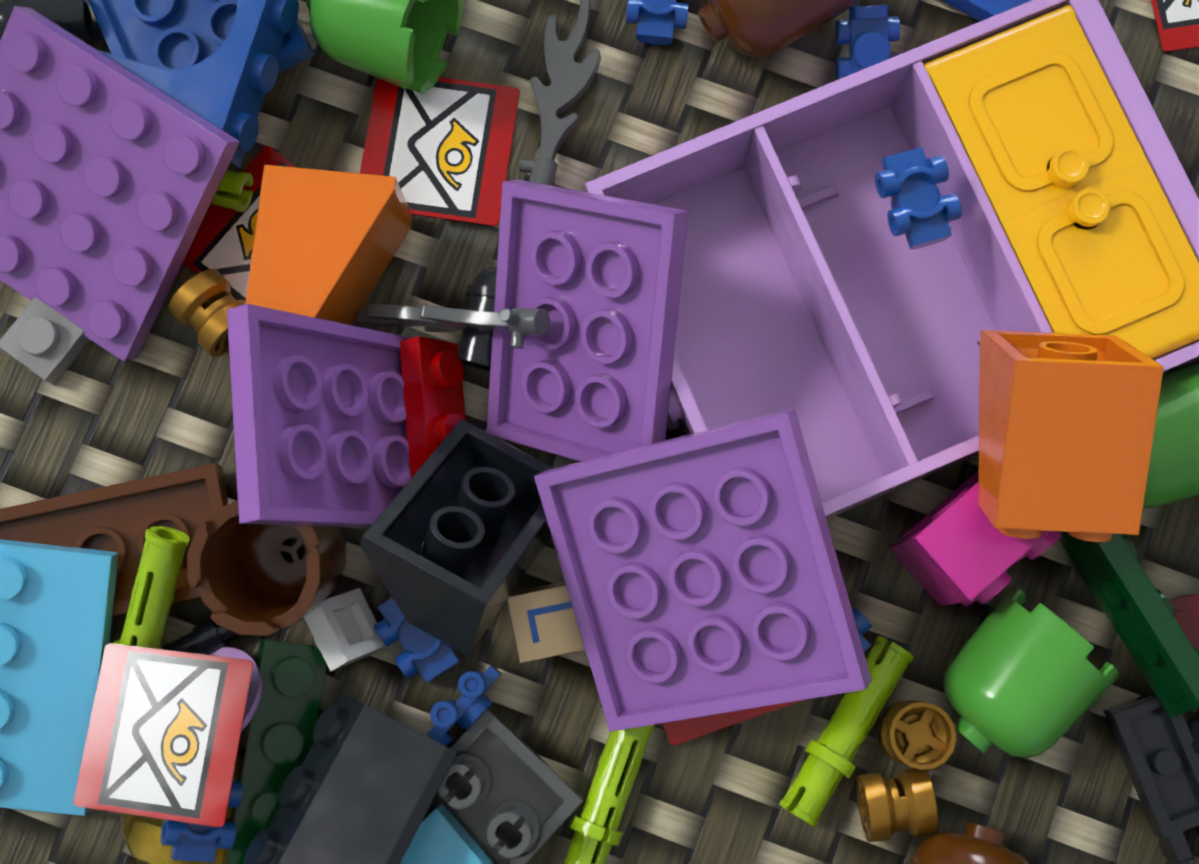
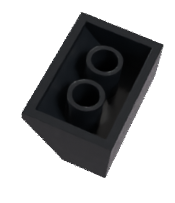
M462 419L458 422L362 536L360 544L408 623L469 656L551 537L534 476L546 470L554 469L553 467Z
M340 694L336 703L326 708L319 717L313 731L314 743L302 765L294 768L285 779L279 793L280 805L267 829L258 832L251 841L245 854L244 864H400L457 752L361 702Z

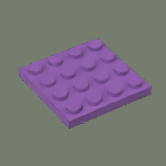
M14 6L0 40V281L31 301L36 297L83 329L85 337L123 362L138 358L240 141L32 8Z
M795 408L546 470L534 476L609 732L866 690L872 679Z

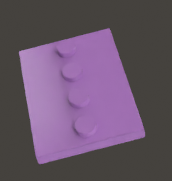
M524 180L502 181L494 312H501L505 308L509 310L513 308L545 309L549 314L550 326L544 335H525L523 349L510 347L512 333L509 329L493 330L487 433L580 462L665 441L689 211Z
M251 304L227 309L239 524L370 528L411 479L405 421L406 409L404 408L403 397L404 384L400 360V341L410 337Z

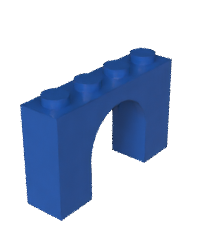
M237 0L234 23L222 45L203 61L185 68L163 69L100 50L99 52L240 141L229 164L230 166L240 168L245 152L250 151L256 142L259 130L257 117L265 93L271 91L276 83L279 72L277 58L285 34L291 32L296 24L299 3L298 0Z

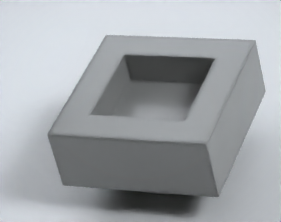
M34 297L0 339V348L44 381L55 385L90 339L83 335V329Z

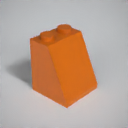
M264 165L245 304L352 325L358 310H361L411 229L413 216L396 177Z
M981 330L978 506L993 527L1007 536L1022 539L1038 538L1042 535V531L1068 532L1077 539L1091 542L1110 541L1113 534L1139 535L1164 367L1118 336Z

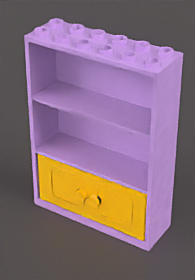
M1099 0L1029 1L585 183V192L689 211L667 433L677 430L680 437L795 408L826 520L979 454L980 346L977 342H980L981 330L1118 336L1164 367L1163 373L1199 360V198ZM923 147L926 159L940 155L945 158L949 169V179L936 185L941 196L951 193L957 195L962 208V216L960 219L949 222L952 227L950 229L952 235L948 239L930 246L910 250L905 234L895 237L890 231L887 213L889 210H892V197L882 199L879 196L875 185V174L884 171L881 163L884 157Z

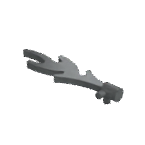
M580 0V9L575 27L569 38L565 41H560L557 38L558 24L556 17L551 15L547 18L544 35V55L551 84L544 86L537 77L530 79L531 87L537 99L541 120L540 155L534 161L521 159L519 164L520 172L531 173L529 182L553 186L558 164L554 161L557 152L568 134L579 125L576 113H571L563 119L558 118V116L573 106L584 95L598 71L601 62L599 49H593L583 62H575L588 33L591 14L590 0Z
M368 304L367 311L358 310L356 323L390 327L424 326V331L455 332L463 330L467 326L479 328L478 331L481 332L509 329L512 333L510 347L523 349L525 335L546 334L550 326V318L545 309L513 308L512 310L505 308L501 312H485L422 304L421 308Z

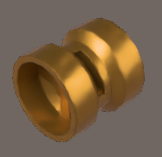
M207 269L189 279L178 289L169 303V311L182 325L192 326L198 332L197 342L214 358L229 352L227 309L245 305V301L236 300L230 294L231 285L219 271Z
M915 700L899 701L888 707L880 717L877 729L879 743L886 755L895 762L920 770L935 769L945 763L954 752L957 740L955 725L948 713L938 705Z
M916 768L902 770L897 778L889 779L884 778L879 773L857 776L856 794L858 810L867 842L890 840L895 832L908 831L913 836L936 834L938 829L937 806L932 782L927 770Z

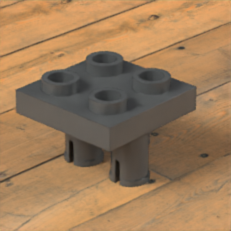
M488 708L450 748L456 751L457 754L423 820L443 803L494 864H526L583 802V798Z

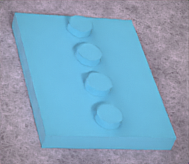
M0 539V808L85 816L91 810L90 808L77 807L73 801L104 649L110 643L119 552Z

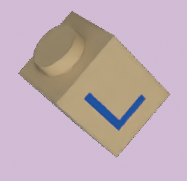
M565 581L511 593L507 600L520 663L585 650Z

